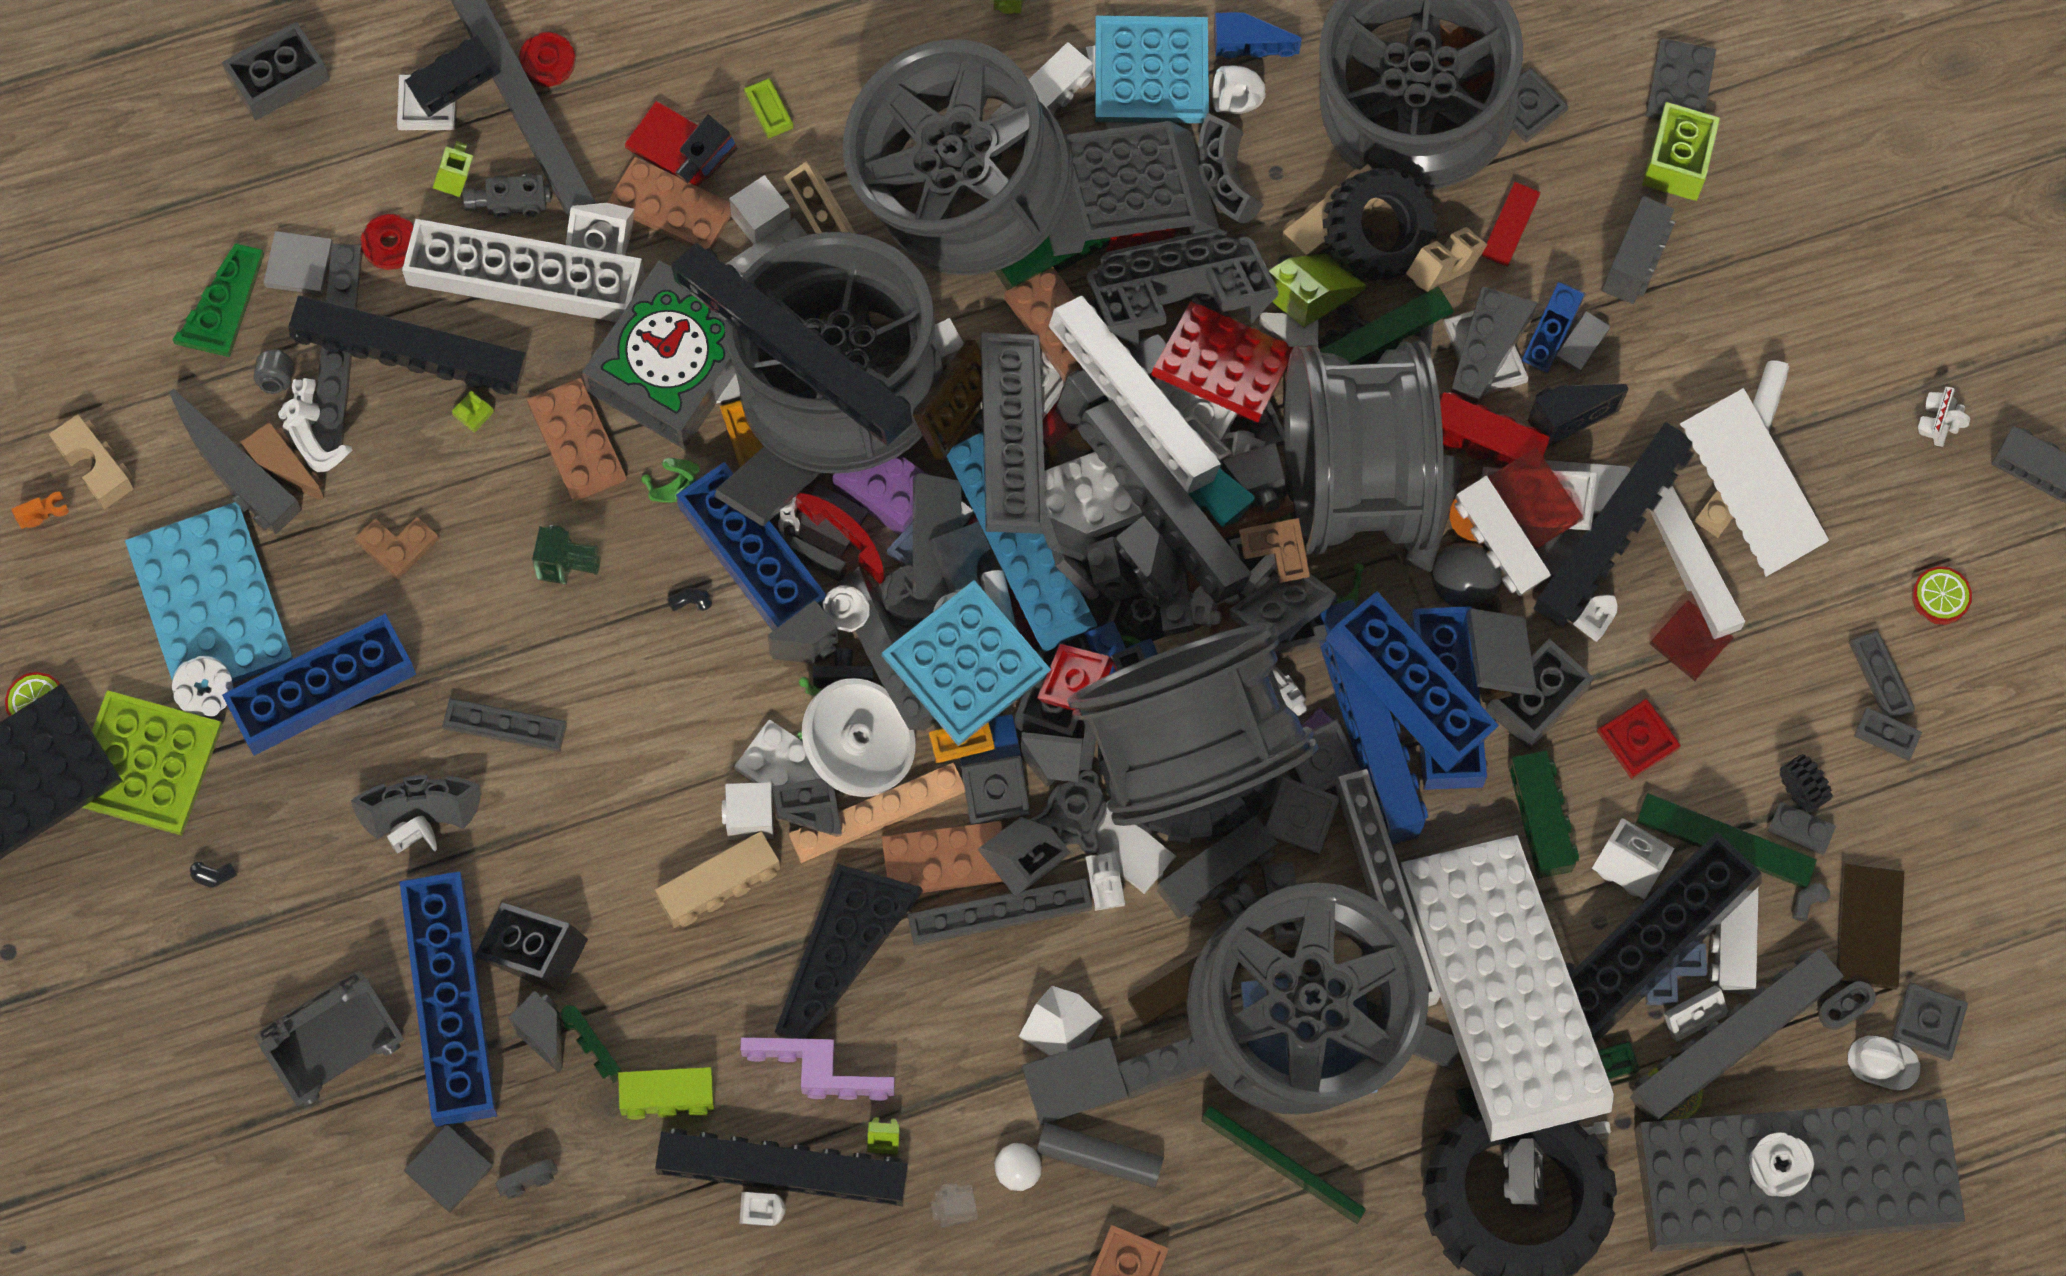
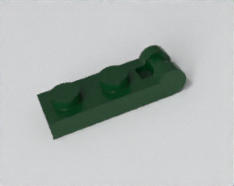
M573 1005L565 1006L561 1011L564 1026L569 1030L577 1032L580 1037L576 1039V1042L586 1055L590 1052L597 1060L593 1064L597 1072L603 1079L609 1077L614 1084L618 1081V1072H622L620 1067L579 1010Z

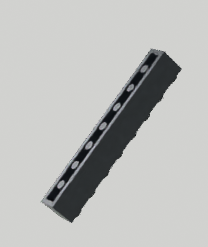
M299 295L288 326L290 338L303 345L313 343L321 345L324 349L331 352L341 350L349 352L352 356L359 359H367L369 357L377 359L387 366H395L397 364L405 366L415 373H424L425 371L436 374L438 378L450 381L456 379L464 381L465 384L471 387L479 388L484 386L492 388L495 392L503 395H508L509 393L517 395L526 365V352Z
M1667 422L1664 423L1593 521L1591 530L1585 532L1538 597L1533 608L1561 628H1564L1568 621L1575 622L1583 610L1579 605L1584 598L1590 600L1599 587L1596 584L1600 576L1606 578L1613 569L1615 563L1612 562V559L1617 553L1621 556L1631 543L1628 539L1633 531L1638 534L1647 521L1643 516L1648 509L1654 511L1663 497L1659 494L1665 487L1669 490L1679 476L1675 473L1680 465L1685 468L1692 459L1694 453L1690 450L1693 442L1684 433Z
M675 1128L669 1129V1133L661 1132L655 1165L658 1175L903 1207L908 1164L902 1163L903 1160L900 1158L884 1157V1161L871 1159L872 1156L866 1153H853V1157L841 1155V1151L835 1149H823L821 1153L810 1151V1147L804 1145H792V1148L779 1147L780 1144L777 1142L766 1140L761 1141V1145L748 1143L749 1139L733 1136L730 1137V1140L718 1139L716 1134L705 1132L700 1133L699 1136L687 1135V1131Z

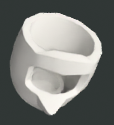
M1221 66L1216 71L1212 87V103L1216 112L1242 114L1250 112L1262 104L1266 95L1265 83L1257 72L1241 66Z

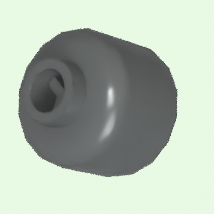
M278 349L260 353L256 359L253 376L256 385L264 392L270 394L286 390L291 384L294 362L291 357Z

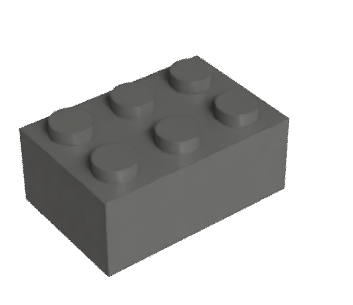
M297 21L222 62L228 80L255 121L330 80L324 62Z
M1642 196L1611 266L1602 292L1631 304L1635 303L1638 295L1644 296L1676 222L1671 220L1674 212L1673 208Z
M1550 638L1531 657L1536 683V691L1533 695L1512 692L1510 697L1489 701L1486 711L1529 750L1589 689L1594 679L1592 675Z

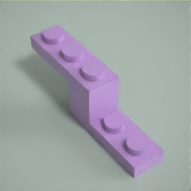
M741 1038L742 1057H747L749 1061L760 1062L765 1061L766 1057H778V1061L795 1062L796 1058H802L801 1091L802 1094H808V1098L824 1099L826 1095H838L839 1099L854 1100L857 1099V1095L869 1096L871 1100L881 1101L887 1100L888 1096H894V1077L833 1076L834 1040Z

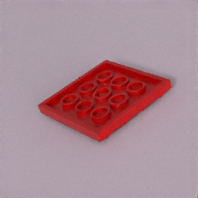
M1191 301L1154 365L1151 376L1255 422H1259L1288 367L1290 354L1294 347L1288 346L1283 340H1278L1255 328L1246 326L1230 317L1221 315Z

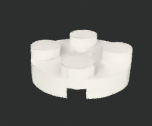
M199 656L188 662L185 661L177 668L173 676L172 689L174 700L185 712L203 717L215 716L227 706L222 694L233 689L231 674L221 661L213 657ZM203 679H206L211 689L209 692L204 691L203 694H200L194 684L196 682L201 683Z
M1781 1132L1770 1134L1760 1140L1749 1157L1752 1178L1769 1196L1785 1197L1798 1193L1809 1182L1814 1167L1813 1156L1808 1146L1799 1138L1795 1139ZM1776 1157H1780L1782 1161L1787 1160L1789 1162L1786 1172L1783 1173L1781 1170H1776L1774 1167Z

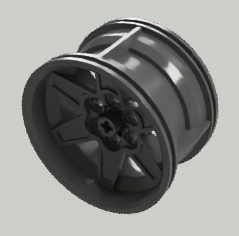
M1336 0L1325 19L1319 50L1320 72L1322 76L1320 82V110L1330 141L1341 157L1354 169L1358 168L1361 170L1367 164L1372 169H1398L1401 171V175L1408 173L1415 177L1414 184L1422 183L1427 190H1435L1460 183L1481 171L1496 157L1507 142L1516 119L1518 107V82L1523 62V40L1518 19L1508 0ZM1413 17L1406 44L1401 42L1389 43L1371 33L1387 22ZM1440 19L1462 27L1477 41L1462 48L1441 47ZM1424 45L1427 46L1429 50L1419 51L1416 48L1418 46ZM1398 56L1401 57L1403 60L1401 62L1396 63L1392 62L1390 59L1392 57ZM1353 58L1380 78L1366 88L1350 93L1346 81V72L1350 59ZM1442 61H1450L1452 65L1449 67H1444L1439 63ZM1492 70L1494 83L1484 105L1474 100L1459 85ZM1390 83H1398L1400 87L1397 89H1391L1387 85ZM1440 87H1446L1450 91L1447 93H1440L1437 91V89ZM1413 98H1420L1424 102L1421 104H1413L1410 100ZM1396 112L1398 114V132L1381 127L1372 121ZM1435 116H1439L1457 127L1450 131L1430 134Z
M949 39L933 41L911 48L883 65L869 79L858 94L847 118L843 138V158L845 169L854 191L868 209L887 227L900 247L917 262L930 269L946 274L964 276L990 273L1010 266L1034 251L1049 236L1067 206L1073 181V159L1067 137L1052 113L1039 101L1032 84L1022 70L1009 57L993 47L970 40ZM988 98L1000 100L1015 109L982 122L983 108ZM948 107L947 112L944 116H941L938 113ZM970 128H971L970 132H968L967 134L963 135V133H964L967 129H970ZM910 137H912L916 145L903 150ZM990 145L988 150L982 152L984 147ZM1025 146L1022 160L1011 179L1008 180L995 164L1001 160L1002 151ZM936 165L933 170L928 171L931 166ZM956 181L953 186L947 188L951 182ZM925 182L915 215L900 205L896 193L916 183ZM968 189L987 200L985 204L975 210L951 218L954 203L961 201L966 196Z
M847 232L811 234L788 241L772 249L758 259L742 276L746 281H753L768 298L770 296L774 297L786 312L796 314L807 328L817 330L832 347L834 345L838 346L850 361L860 363L872 378L882 380L893 394L903 396L911 405V415L943 373L941 355L935 338L934 310L928 285L912 261L899 250L885 242L869 236ZM837 309L829 315L828 324H824L822 320L817 318L803 320V318L816 313ZM869 311L895 320V322L876 331L866 325ZM725 321L726 342L735 368L745 418L750 429L762 445L783 461L806 470L821 473L857 472L874 468L898 457L923 436L912 415L913 423L891 444L885 445L777 360L763 362L765 351ZM905 361L889 378H886L878 369ZM810 390V398L795 396Z
M1401 342L1397 349L1386 350L1377 364L1350 365L1346 359L1333 353H1321L1316 345H1309L1307 348L1303 345H1298L1292 349L1287 368L1284 399L1285 475L1287 494L1294 504V512L1290 513V519L1299 518L1306 555H1310L1313 552L1315 554H1323L1327 546L1341 544L1352 538L1355 532L1383 531L1392 543H1403L1409 551L1417 549L1429 550L1432 548L1439 528L1442 507L1443 431L1436 373L1431 354L1424 342Z
M1265 622L1247 625L1178 646L1109 674L1083 687L1068 698L1069 707L1076 708L1072 712L1073 718L1075 720H1083L1086 730L1095 734L1110 773L1109 787L1112 798L1108 801L1107 807L1110 812H1113L1111 818L1115 825L1127 826L1146 823L1205 806L1272 779L1315 754L1319 747L1317 741L1312 738L1314 735L1312 728L1302 727L1297 714L1285 704L1272 670L1278 660L1274 648L1279 644L1278 637L1272 635L1275 632L1273 623Z
M1329 883L1298 884L1277 890L1261 898L1225 922L1207 941L1197 958L1189 982L1187 996L1188 1022L1196 1049L1204 1064L1220 1084L1232 1094L1255 1107L1270 1112L1294 1115L1311 1114L1325 1111L1366 1096L1381 1088L1401 1071L1417 1048L1423 1034L1428 1012L1429 990L1425 966L1412 936L1397 917L1385 906L1373 898L1345 886ZM1303 921L1293 958L1286 956L1257 937L1264 930L1278 924ZM1335 930L1343 933L1355 942L1366 956L1336 964L1334 962ZM1305 961L1314 964L1316 972L1313 977L1307 976L1304 973L1303 964ZM1240 962L1266 990V996L1233 1015L1231 987L1236 966ZM1277 973L1283 974L1287 978L1288 986L1286 989H1281L1276 985L1275 976ZM1330 980H1335L1339 983L1341 990L1338 996L1331 994L1328 990ZM1380 985L1382 1013L1380 1024L1377 1026L1357 1009L1353 1002ZM1308 997L1311 1001V1004L1309 1005L1306 1003ZM1274 1004L1284 1008L1285 1017L1283 1020H1278L1273 1016L1272 1007ZM1327 1011H1332L1337 1015L1338 1023L1335 1027L1328 1025L1326 1022L1325 1014ZM1299 1023H1304L1309 1027L1310 1036L1308 1039L1301 1038L1297 1033ZM1281 1032L1284 1033L1287 1039L1290 1076L1265 1064L1252 1052L1246 1043ZM1328 1038L1363 1055L1347 1071L1335 1077L1321 1079Z

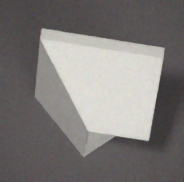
M1051 986L1034 1006L1019 1037L1048 1056L1088 1044L1102 1022L1103 1017L1079 994Z

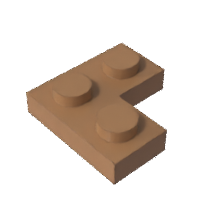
M416 517L397 537L377 519H374L354 540L398 580L439 540V537Z
M1299 518L1239 529L1244 559L1274 554L1279 583L1310 577Z

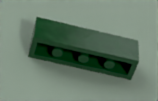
M1048 236L1027 256L1010 266L994 272L1006 290H1009L1052 267L1059 273L1107 246L1110 242V237L1085 241L1080 253L1054 256Z
M1547 751L1512 757L1508 769L1537 879L1572 872L1576 862L1579 861V854L1576 845L1571 844L1570 819L1568 816H1564L1561 805H1564V797L1561 788H1556L1554 777L1557 776L1554 760H1549Z

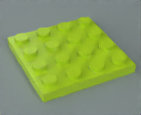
M107 690L92 732L123 782L82 808L183 836L223 724L221 721Z

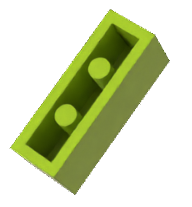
M711 1067L618 1072L619 1109L622 1116L627 1115V1119H643L646 1117V1114H658V1117L670 1118L677 1116V1112H689L691 1116H702L708 1114V1111L714 1110V1086Z

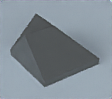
M1022 732L1021 757L1046 787H1049L1057 780L1078 782L1083 739Z

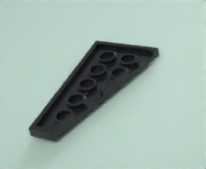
M837 864L775 1033L778 1036L789 1039H809L922 894L923 889L920 886Z

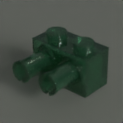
M549 525L548 528L539 526L532 557L538 580L567 585L569 572L571 573L572 570L593 573L594 575L598 574L601 557L598 556L597 545L592 546L573 542L569 531L560 526Z

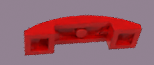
M799 493L795 496L797 508L816 526L824 519H827L861 551L858 555L859 565L879 584L884 581L882 561L874 543L851 516L839 507L819 497Z

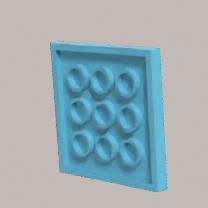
M1096 16L1095 122L1159 123L1170 121L1172 123L1203 124L1207 113H1209L1208 17Z
M975 580L889 646L881 655L958 746L1045 678L1047 673L1051 671L1049 666Z

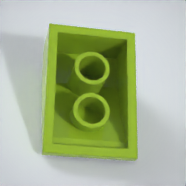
M1666 102L1642 185L1697 201L1706 180L1720 117Z
M1327 253L1288 258L1268 270L1278 289V296L1272 302L1304 328L1366 289V285L1353 276L1349 271L1342 269L1340 264Z

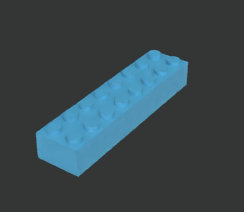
M983 432L953 446L947 458L1044 653L1098 626L1081 591L1055 566L1052 550L1048 548L1044 534L987 532L985 530Z

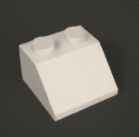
M1622 818L1592 869L1597 871L1605 880L1614 881L1624 887L1629 894L1639 896L1645 900L1674 848Z

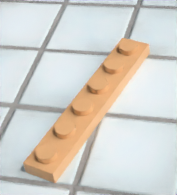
M953 762L838 812L842 832L839 837L802 827L789 833V839L800 863H803L965 792L964 784Z

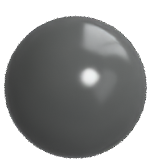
M1462 541L1448 546L1438 555L1432 568V582L1438 595L1451 606L1471 607L1472 603L1496 597L1502 583V570L1500 566L1495 569L1489 561L1486 553L1490 551L1487 547L1475 542Z

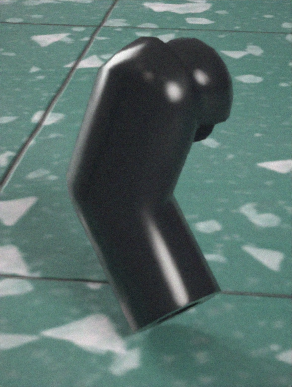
M686 588L667 598V602L673 612L689 603L696 604L700 611H705L712 606V600L709 598L710 594L702 589Z
M195 862L190 867L191 878L196 883L209 888L217 887L237 876L231 863L218 869L208 867L203 862Z

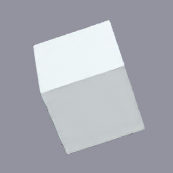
M765 175L729 198L731 217L753 245L791 221L789 205Z
M771 782L725 784L726 800H722V823L726 824L728 840H746L762 831L766 839H774Z

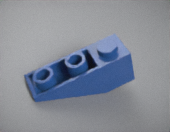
M1244 12L1215 13V56H1223L1225 58L1248 55L1255 58L1266 55L1290 57L1300 53L1302 40L1301 37Z
M1563 282L1557 283L1522 358L1523 362L1548 373L1586 295L1585 292Z

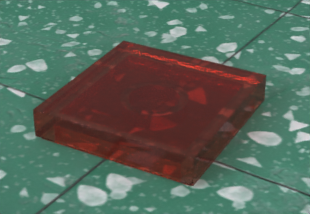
M1687 600L1651 640L1650 645L1692 680L1696 681L1734 637L1728 634L1714 639L1701 610L1691 601Z

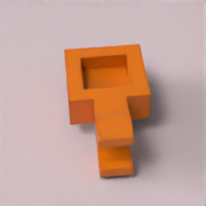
M59 491L50 494L45 499L40 500L38 497L11 509L21 529L40 525L43 520L49 518L48 514L61 517L69 513L66 504L61 507H54L57 501L64 499Z

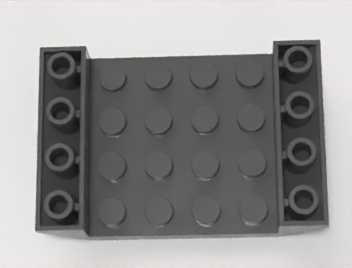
M1170 121L1066 135L1073 159V181L1067 206L1059 222L1049 234L1054 256L1080 253L1085 241L1187 226L1189 227L1190 234L1219 229L1209 192L1204 187L1198 167L1200 160L1192 132Z

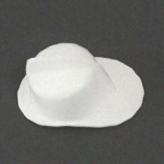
M1865 1036L1859 1038L1851 1045L1848 1052V1064L1851 1071L1857 1078L1868 1083L1892 1090H1904L1915 1084L1920 1075V1062L1912 1049L1885 1037Z

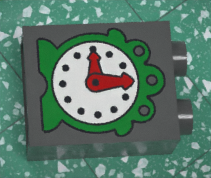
M659 260L586 365L582 374L588 393L685 450L736 372L726 342L725 320L677 284L672 268Z

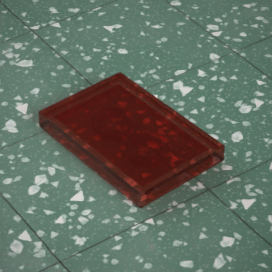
M1537 448L1532 449L1488 476L1534 549H1537L1584 520L1583 515Z

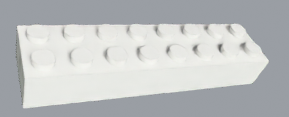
M415 219L402 269L406 284L410 286L617 322L641 287L644 278V267L641 258Z

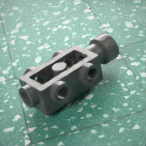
M526 173L518 177L498 175L485 179L486 190H475L474 187L463 188L465 211H474L476 207H487L488 215L494 214V217L498 219H506L511 216V213L521 212L526 217H535L540 214V211H546L545 203L551 202L550 186L544 185L543 175Z

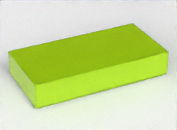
M770 78L744 88V93L767 139L794 128L793 122Z

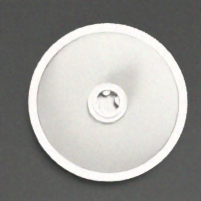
M856 678L836 681L817 693L809 703L803 717V746L812 767L825 782L843 793L859 797L879 795L897 785L910 770L916 746L914 730L908 729L886 689L874 682Z

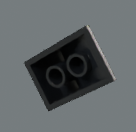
M1626 384L1563 385L1553 390L1546 388L1536 395L1527 421L1531 427L1541 430L1542 434L1550 437L1546 447L1548 448L1619 412L1629 388Z
M502 902L475 953V957L533 984L561 993L588 938L570 923Z

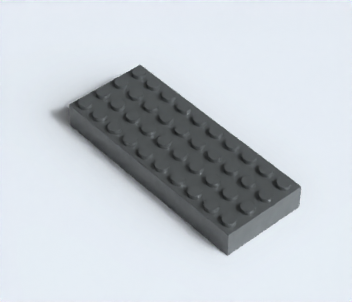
M1946 1099L1640 1122L1634 1130L1651 1252L1957 1228L1965 1222ZM1780 1132L1802 1140L1810 1149L1814 1160L1813 1171L1807 1185L1798 1193L1785 1197L1767 1195L1755 1183L1749 1167V1157L1757 1143L1770 1134ZM1776 1157L1774 1167L1783 1173L1786 1172L1789 1162L1787 1160L1782 1161L1780 1157Z

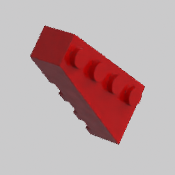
M1443 392L1439 396L1443 449L1451 451L1452 448H1460L1466 450L1468 457L1477 460L1492 458L1493 464L1502 468H1540L1550 438L1542 434L1541 430L1518 424L1512 417L1490 412L1484 405L1469 403L1456 393Z

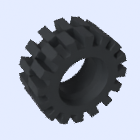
M1802 754L1782 766L1779 774L1783 778L1781 780L1782 784L1787 787L1785 788L1787 793L1792 795V800L1797 801V805L1800 808L1803 807L1804 811L1811 813L1830 801L1833 794L1831 793V787L1827 785L1829 783L1828 779L1823 777V771L1817 768L1818 765L1815 762L1812 763L1810 757Z

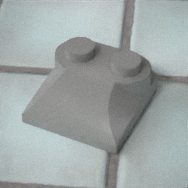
M1533 1138L1521 1139L1519 1142H1510L1509 1149H1504V1165L1509 1167V1179L1504 1180L1505 1198H1510L1512 1204H1525L1538 1213L1544 1212L1543 1150Z

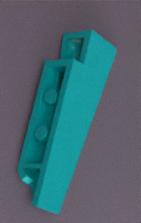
M1220 468L1213 482L1188 494L1202 512L1209 510L1222 527L1238 522L1255 501L1254 495Z

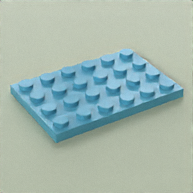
M231 503L125 540L172 680L175 671L182 663L199 656H209L221 661L231 674L232 683L293 660L243 512L236 503ZM203 679L201 683L196 682L194 684L200 694L211 689L206 679Z

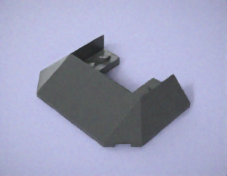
M1220 229L1207 230L1106 252L1101 258V264L1096 269L1092 268L1087 274V281L1109 331L1138 348V330L1166 324V314L1162 307L1164 304L1214 294L1222 312L1244 308L1252 324L1278 296V289L1253 239L1242 236L1238 240L1227 236V231Z

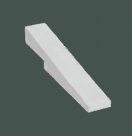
M1673 486L1669 490L1664 487L1659 494L1663 497L1654 511L1650 510L1687 591H1692L1714 639L1741 630L1745 620Z

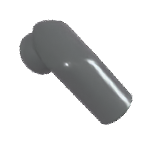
M1814 883L1800 891L1797 895L1792 918L1797 921H1807L1811 905L1816 902L1828 901L1830 890L1824 884Z

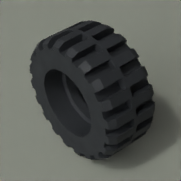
M1377 168L1346 179L1341 183L1340 188L1333 191L1330 195L1333 201L1326 203L1324 212L1328 213V218L1323 219L1322 228H1327L1328 236H1324L1326 245L1331 244L1333 250L1330 251V254L1334 260L1340 259L1342 261L1340 263L1342 269L1345 271L1353 270V276L1360 279L1367 277L1370 281L1386 280L1407 273L1420 250L1431 244V239L1437 238L1438 229L1434 228V222L1438 221V216L1431 209L1434 201L1432 197L1425 196L1424 192L1427 189L1422 183L1414 184L1415 177L1408 173L1401 175V171L1391 168L1386 170L1385 168ZM1372 198H1379L1387 202L1393 208L1398 218V237L1393 247L1388 251H1380L1373 247L1366 239L1362 230V213L1365 205Z

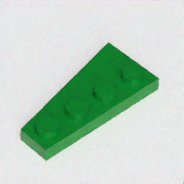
M234 244L217 270L215 279L202 293V299L194 311L191 310L185 319L186 323L181 331L177 332L172 339L175 345L226 357L231 356L264 257L262 249Z

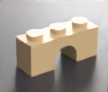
M1464 227L1452 233L1444 246L1435 241L1423 247L1406 274L1414 280L1418 287L1428 292L1472 270L1487 244L1468 227Z
M77 414L52 431L49 436L70 466L83 459H93L96 461L94 468L83 476L82 479L105 510L133 490L129 481L133 476L123 463L117 465L112 459L116 454L106 441L102 444L98 441L96 436L99 435V432L91 421L88 420L84 423Z

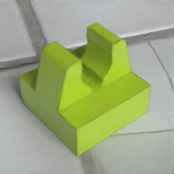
M470 391L452 410L453 416L474 433L494 413L493 408L473 391Z
M875 1117L872 1122H869L867 1152L898 1154L900 1124L897 1123L896 1119H891V1123H879V1118Z

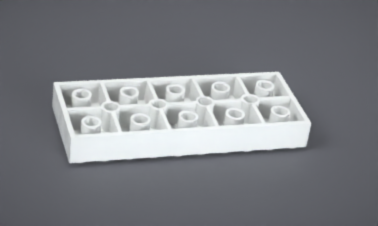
M1518 835L1401 862V875L1445 1012L1490 1141L1610 1113L1612 1111L1614 1093Z

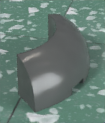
M1207 113L1198 142V148L1200 149V165L1198 167L1201 180L1213 199L1214 204L1221 211L1240 223H1247L1259 213L1264 204L1248 193L1239 176L1237 155L1244 132L1231 123Z
M428 775L405 777L403 778V783L385 787L384 783L351 800L355 815L362 826L371 835L379 839L389 833L397 824L401 822L407 823L418 816H424L428 822L447 823L464 829L472 821L478 810L480 786L471 781L452 776H446L445 780L428 779Z

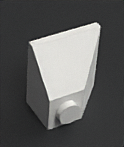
M610 203L572 206L570 208L566 245L625 256L631 237L635 209Z

